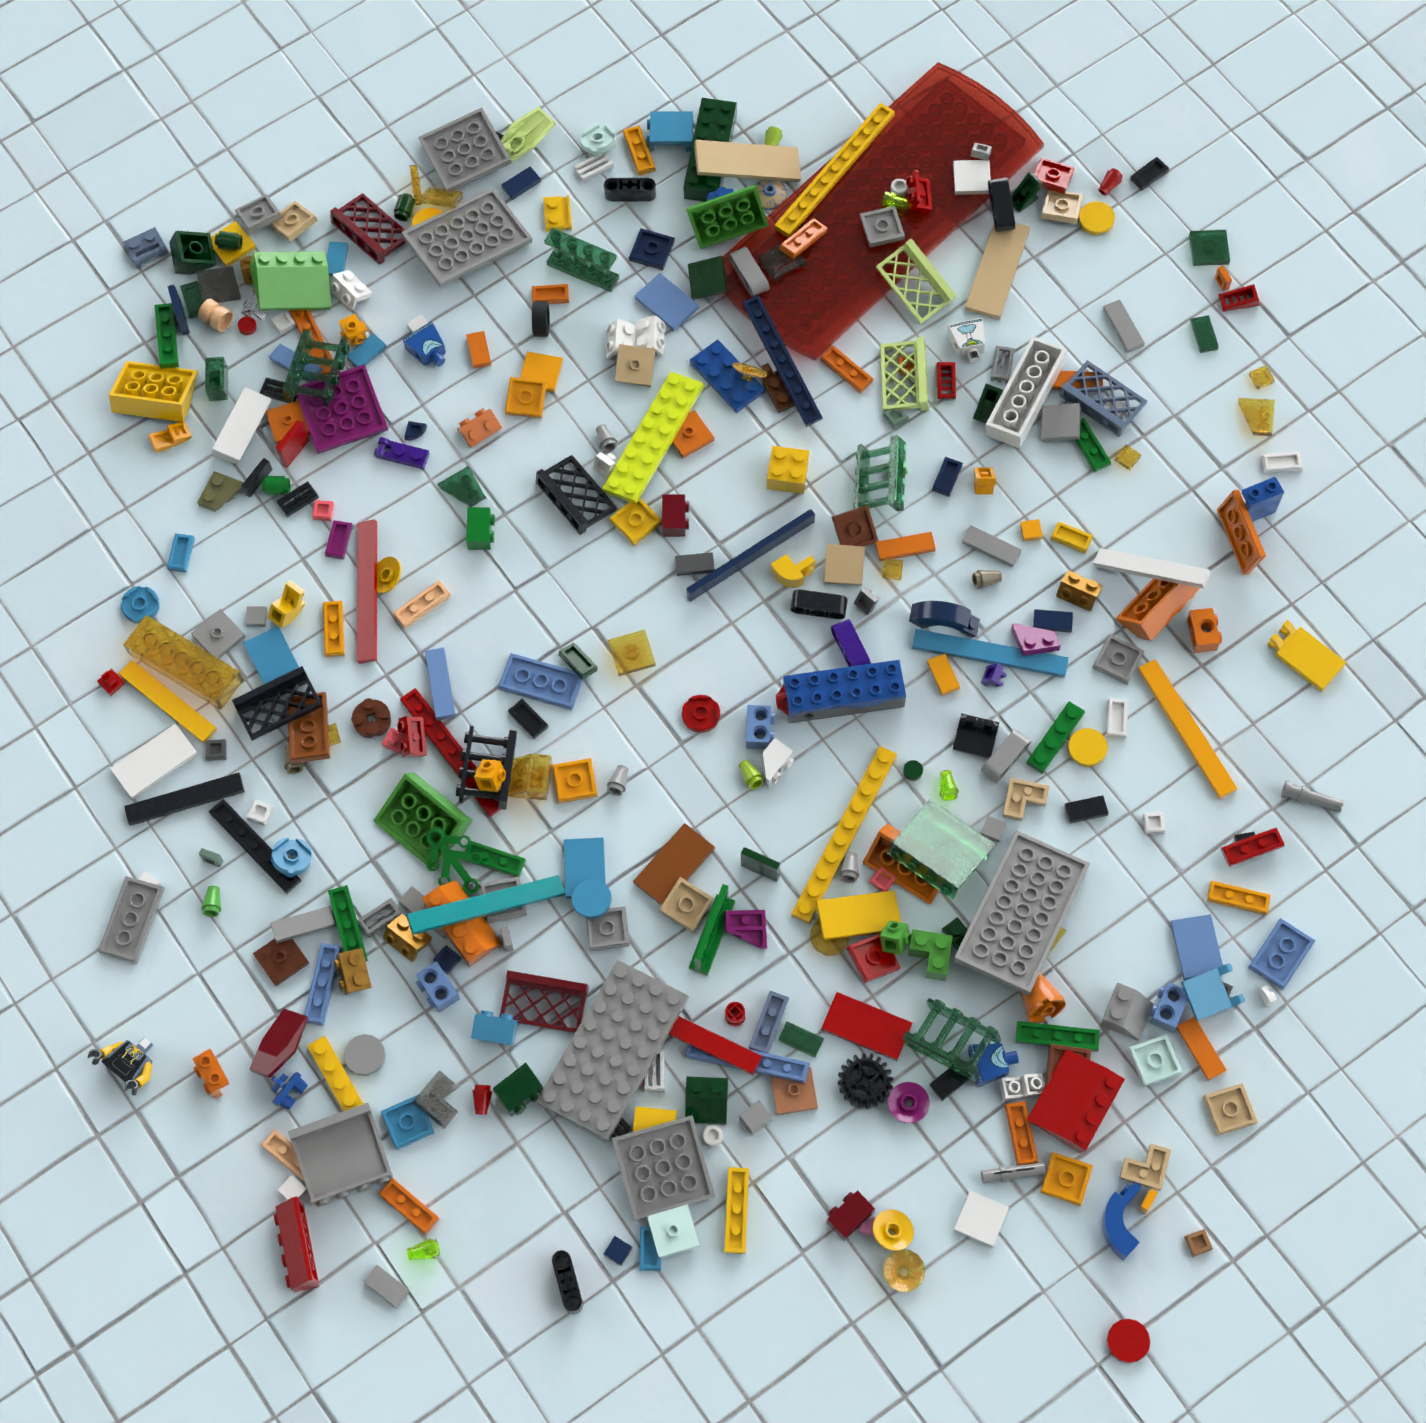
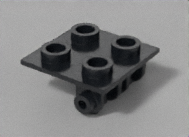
M961 713L953 749L990 758L1000 722Z

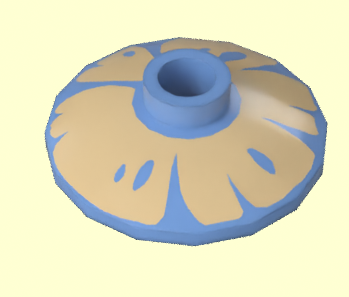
M761 180L756 184L763 209H777L785 203L787 189L781 181Z

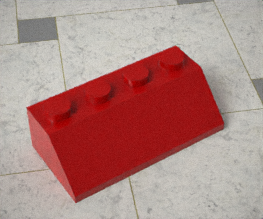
M297 1196L292 1197L277 1205L276 1213L273 1216L275 1225L280 1228V1234H277L279 1246H283L284 1254L281 1255L284 1267H287L288 1275L285 1276L286 1285L296 1293L320 1287L304 1204Z

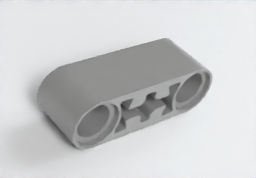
M747 247L728 254L731 265L751 297L769 290L767 279Z
M1016 729L1013 730L983 765L981 772L995 783H998L1025 752L1031 740Z

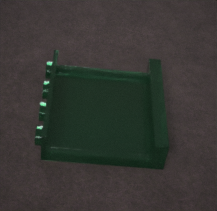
M929 799L892 841L887 854L906 866L911 872L923 878L927 883L936 887L944 895L954 899L958 890L984 859L987 860L996 844Z

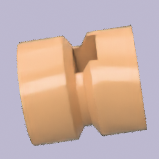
M207 299L199 309L198 318L210 324L211 327L219 332H223L230 326L233 320V312L220 306L213 299Z

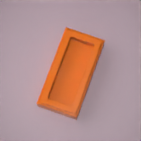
M568 284L532 286V303L534 301H547L548 304L569 303Z
M484 331L466 334L473 368L490 366L491 360Z

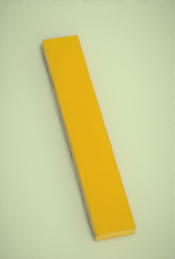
M133 660L118 673L120 677L203 744L217 731L214 725Z

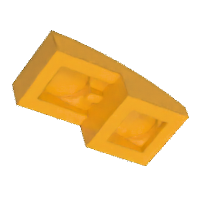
M184 421L167 425L166 430L151 433L148 439L154 452L157 453L189 440L192 435Z

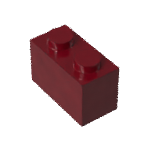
M662 494L663 537H685V530H689V518H685V513H689V501H685V494Z
M858 1190L854 1194L852 1192L848 1193L842 1201L844 1203L839 1208L835 1206L827 1213L826 1223L843 1241L875 1212V1208Z

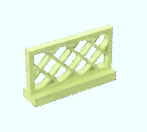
M909 239L902 247L875 267L920 324L924 323L956 297L953 290L912 239ZM902 251L908 256L907 263L897 262L898 254ZM885 264H894L893 274L886 273L882 267ZM897 265L907 266L906 275L896 274ZM909 267H917L919 277L908 276ZM895 278L905 279V288L897 287L895 285ZM908 279L918 280L917 290L907 289ZM921 281H926L931 285L930 291L920 290ZM906 293H917L916 302H909L906 299ZM919 293L930 295L929 304L918 303ZM932 295L940 296L944 302L940 305H931ZM918 306L928 307V314L925 317L921 318L917 313Z
M924 336L916 337L915 341L880 344L883 411L921 408V411H928L927 362ZM906 347H914V351L909 356L902 352ZM893 349L896 353L889 358L885 355V350ZM899 355H902L906 359L899 365L894 360ZM909 361L915 365L910 372L903 368ZM890 364L897 367L892 374L886 371ZM900 369L906 374L901 381L894 377ZM909 378L915 381L911 388L904 385ZM891 380L897 383L892 391L886 387ZM900 387L907 391L902 397L895 394ZM912 394L916 397V403H907L905 399ZM892 396L898 400L895 405H887V401Z

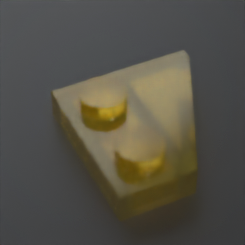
M1239 398L1238 405L1252 434L1272 436L1275 400Z

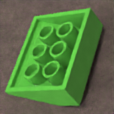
M756 184L686 208L700 250L769 226Z
M324 251L253 252L249 267L259 311L331 309L329 272Z
M405 773L373 821L426 864L429 861L431 845L426 840V835L430 829L439 827L445 831L446 835L461 837L473 820L416 773ZM435 833L434 839L439 841L440 835ZM446 843L450 849L455 845ZM440 849L437 856L438 862L444 857ZM431 861L430 867L433 869L436 863Z

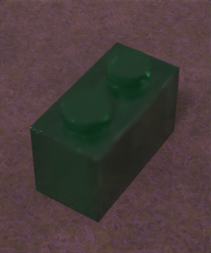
M224 357L205 358V391L209 401L228 400V366Z

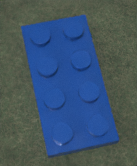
M718 339L689 360L692 367L736 413L765 393V388L755 378L745 376L733 367L743 365Z

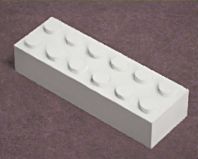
M1032 336L986 423V436L1019 449L1021 448L1066 362V348Z

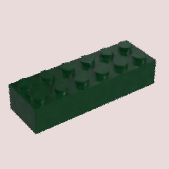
M709 98L701 99L683 186L684 199L706 202L708 193L723 187L724 177L697 175L694 142L695 140L732 142L737 117V102Z

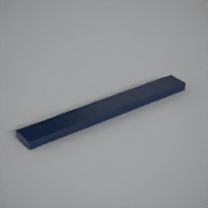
M757 295L742 302L805 426L808 427L823 420L760 296Z
M809 509L687 587L686 594L689 601H693L815 522V513L812 509Z

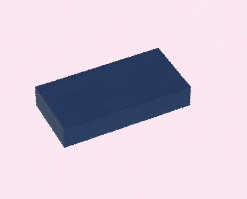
M530 166L501 184V186L513 200L540 183L541 178Z
M945 457L932 491L950 497L963 463Z
M1034 609L1033 627L1050 631L1072 632L1073 612Z

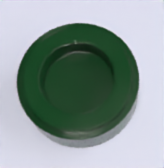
M916 760L908 761L903 768L905 778L910 781L919 780L923 774L922 764Z

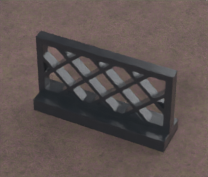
M573 455L545 471L541 469L536 472L535 483L579 535L585 533L591 525L617 510V506ZM571 462L576 468L575 471L565 470L564 466ZM553 472L560 473V480L552 479L549 475ZM563 474L574 476L573 482L562 480ZM576 476L584 477L587 480L586 484L576 483ZM561 485L571 486V493L563 492ZM574 487L585 489V494H574ZM587 489L595 490L598 493V497L586 496ZM572 498L583 500V506L574 505ZM585 501L597 502L596 508L585 507ZM605 503L610 508L607 510L598 509V504ZM591 512L595 513V516L587 520L583 513Z
M303 666L232 700L252 741L323 707ZM305 684L308 685L305 692L297 691L298 687ZM286 693L290 694L287 701L280 700V696ZM295 695L303 697L300 704L292 702ZM307 698L316 700V703L310 706L304 705ZM273 702L270 709L262 708L263 704ZM277 703L285 705L282 712L274 711ZM290 706L298 708L295 713L287 714ZM251 710L255 711L252 718L244 717L243 715ZM259 712L267 714L264 721L257 720ZM272 715L280 717L275 723L269 722ZM254 724L262 725L260 730L252 733L251 729Z

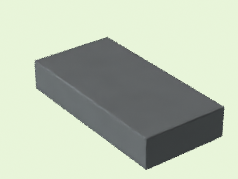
M713 552L675 556L677 576L711 573L715 570Z

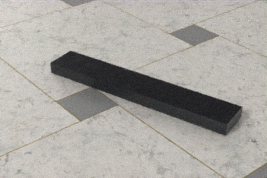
M238 772L124 806L128 824L132 826L244 793L245 790L241 774Z
M224 799L208 811L286 894L302 881L297 875L287 877L273 866L271 862L273 850Z

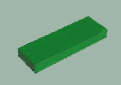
M1085 418L1080 419V439H1075V442L1093 472H1097L1110 466V459Z
M473 841L466 848L465 852L473 853L478 851L483 855L482 861L476 865L520 878L526 862L525 858ZM473 855V859L475 861H479V855Z

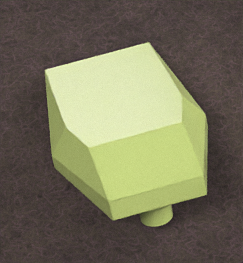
M540 107L535 108L513 122L501 139L511 162H514L535 148L555 126L556 122Z

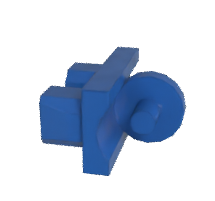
M295 1072L286 1084H284L288 1078L286 1074L283 1073L279 1079L273 1076L271 1080L275 1084L270 1090L276 1093L280 1087L282 1089L272 1103L289 1110L296 1102L288 1095L289 1091L293 1088L299 1094H302L308 1086L300 1078L302 1075Z

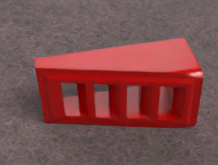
M1255 284L1218 294L1223 312L1260 305ZM1240 296H1244V301H1241ZM1232 297H1236L1237 303H1234ZM1225 298H1229L1230 305L1226 304Z
M937 362L935 365L937 399H956L955 362ZM941 370H950V373H941ZM941 377H951V380H941ZM941 384H951V387H941ZM941 390H951V394H941Z

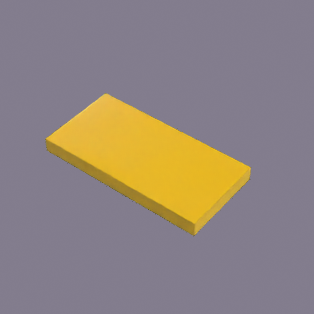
M895 890L816 901L823 941L881 933L889 921L901 923Z

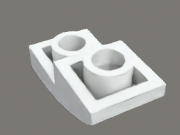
M1042 1073L1000 1079L999 1086L1002 1101L1040 1096L1045 1087Z

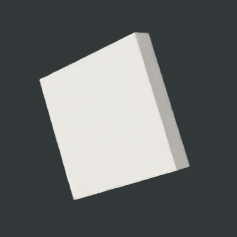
M989 160L953 161L955 195L989 194L988 180H991Z
M969 1191L954 1231L993 1247L1009 1207Z

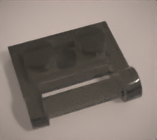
M781 244L758 256V261L774 282L790 271L806 266L805 259L799 254L794 258V262L777 271L774 270L793 260L779 249Z

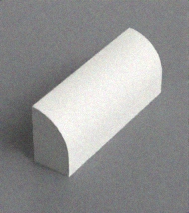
M244 387L212 448L213 456L229 463H239L272 399Z

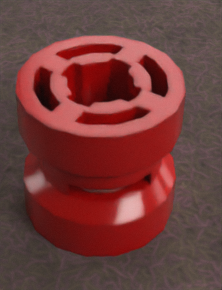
M731 1002L726 1006L725 1020L730 1026L737 1027L745 1021V1008L739 1002Z

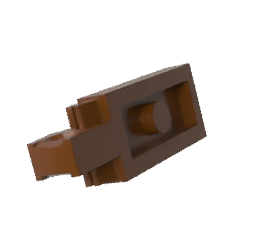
M769 363L762 365L761 371L763 375H766V377L761 378L762 384L777 412L780 413L794 407L795 405L778 372H773Z

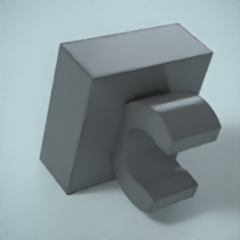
M864 587L860 590L853 604L869 615L875 608L879 597H876L872 594L871 590H867Z

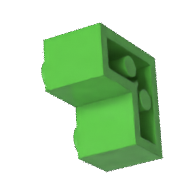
M912 929L908 955L928 959L925 978L946 981L953 936Z

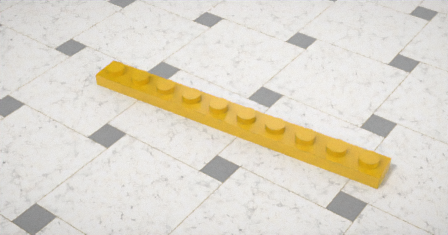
M879 103L777 221L774 229L789 238L895 116V111Z
M882 746L878 747L796 903L791 916L810 924L817 910L816 901L823 899L897 757L896 753Z

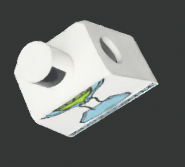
M983 318L948 324L947 336L957 356L960 358L968 356L970 363L978 362L980 360L979 354L983 353L985 348Z

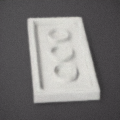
M175 723L110 769L130 797L135 799L197 756L198 753Z

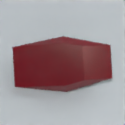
M283 1009L262 1038L249 1068L250 1071L271 1078L296 1053L308 1017Z

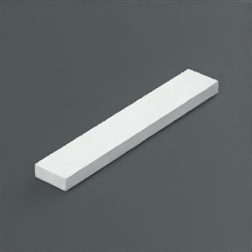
M1103 548L1099 549L1093 562L1094 567L1203 589L1210 575L1209 569Z

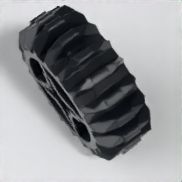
M865 1053L861 1054V1059L854 1055V1062L847 1059L846 1063L848 1066H841L843 1072L838 1073V1077L841 1080L837 1082L839 1086H843L839 1089V1092L846 1093L843 1099L848 1100L851 1098V1106L858 1102V1109H861L862 1104H865V1108L868 1110L870 1103L876 1108L878 1107L877 1100L883 1104L885 1102L884 1097L889 1098L890 1096L887 1090L893 1089V1085L889 1083L894 1080L893 1077L888 1076L892 1073L891 1069L884 1070L887 1067V1063L884 1062L880 1065L881 1058L878 1057L874 1061L873 1054H870L869 1059H866ZM863 1066L871 1067L875 1069L878 1073L867 1072ZM857 1068L859 1077L849 1084V1075ZM863 1077H864L866 1080H869V1084H868V1085H866L865 1082H862V1078H863ZM882 1078L883 1085L874 1094L872 1085ZM853 1089L855 1091L863 1090L867 1096H861L855 1093Z

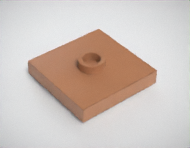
M809 1067L806 1084L771 1076L777 1115L818 1109L811 1067Z

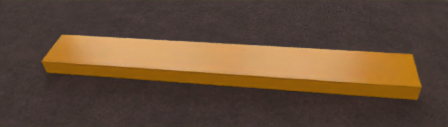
M1154 659L1140 666L1138 671L1218 798L1221 799L1237 791V786L1157 660Z

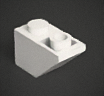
M776 738L763 751L765 781L768 787L772 783L776 784L782 776V771L785 768H790L794 762V751Z

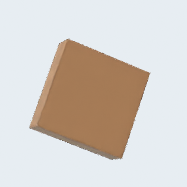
M1205 1229L1184 1237L1192 1257L1213 1249Z

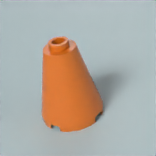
M1039 973L1029 996L1021 992L1027 1017L1032 1023L1045 1022V1017L1049 1015L1051 1018L1057 1016L1066 1006L1064 997L1041 973Z

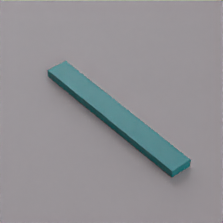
M559 875L409 913L406 915L412 935L564 896L565 890Z

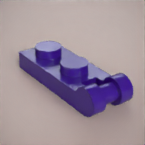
M384 437L379 438V446L374 452V456L379 459L423 470L430 454L429 450L390 441ZM385 449H390V452H385Z

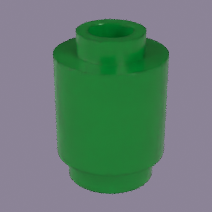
M266 476L265 480H262V490L266 491V495H285L290 493V478H285V476Z

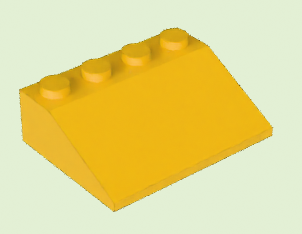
M126 361L109 393L111 412L184 422L190 409L198 370L176 367L161 369L160 365Z

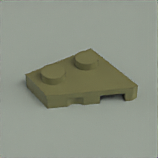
M214 471L197 503L201 507L216 512L225 503L234 499L235 494L243 490L241 485L244 482Z

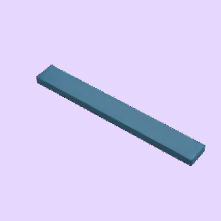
M920 629L915 630L912 649L946 654L948 656L990 664L999 663L1006 667L1065 677L1069 658L1048 653L1023 656L1020 648Z

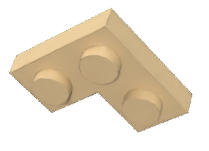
M1010 778L1002 817L1022 821L1026 803L1045 807L1049 786Z
M1150 1144L1145 1163L1125 1157L1119 1179L1131 1183L1136 1182L1138 1185L1161 1191L1171 1149Z

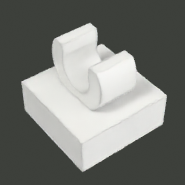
M600 452L596 455L593 469L608 479L614 469L615 462L613 460L616 457L611 453L604 455Z

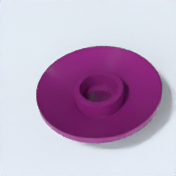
M914 1082L898 1084L892 1089L888 1098V1107L891 1114L903 1123L920 1121L925 1117L930 1106L926 1090ZM910 1101L912 1106L908 1108L904 1103Z

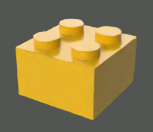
M772 446L767 475V489L804 494L810 450Z

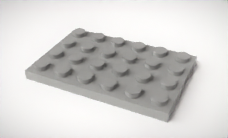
M494 188L401 232V237L440 288L532 243L530 234Z

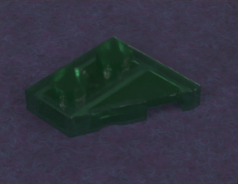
M469 466L437 484L441 490L469 507L486 499Z

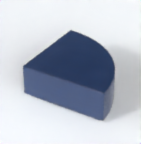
M408 421L404 436L405 440L410 441L421 437L427 429V424Z

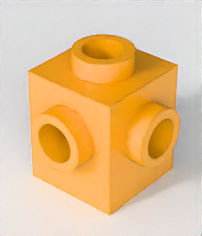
M355 313L338 321L341 328L340 335L344 342L348 341L350 347L359 345L367 339L365 333L368 331L363 321H359Z
M482 759L474 776L479 790L498 792L502 781L505 780L506 771L503 769L501 761Z

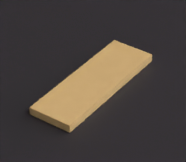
M695 140L694 142L697 175L800 182L801 180L798 147Z
M1015 223L1014 230L996 232L993 224L965 306L966 311L1000 320L1030 231L1029 226Z

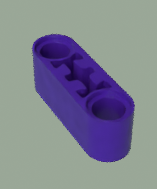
M849 619L831 626L832 635L848 667L871 664L869 656Z

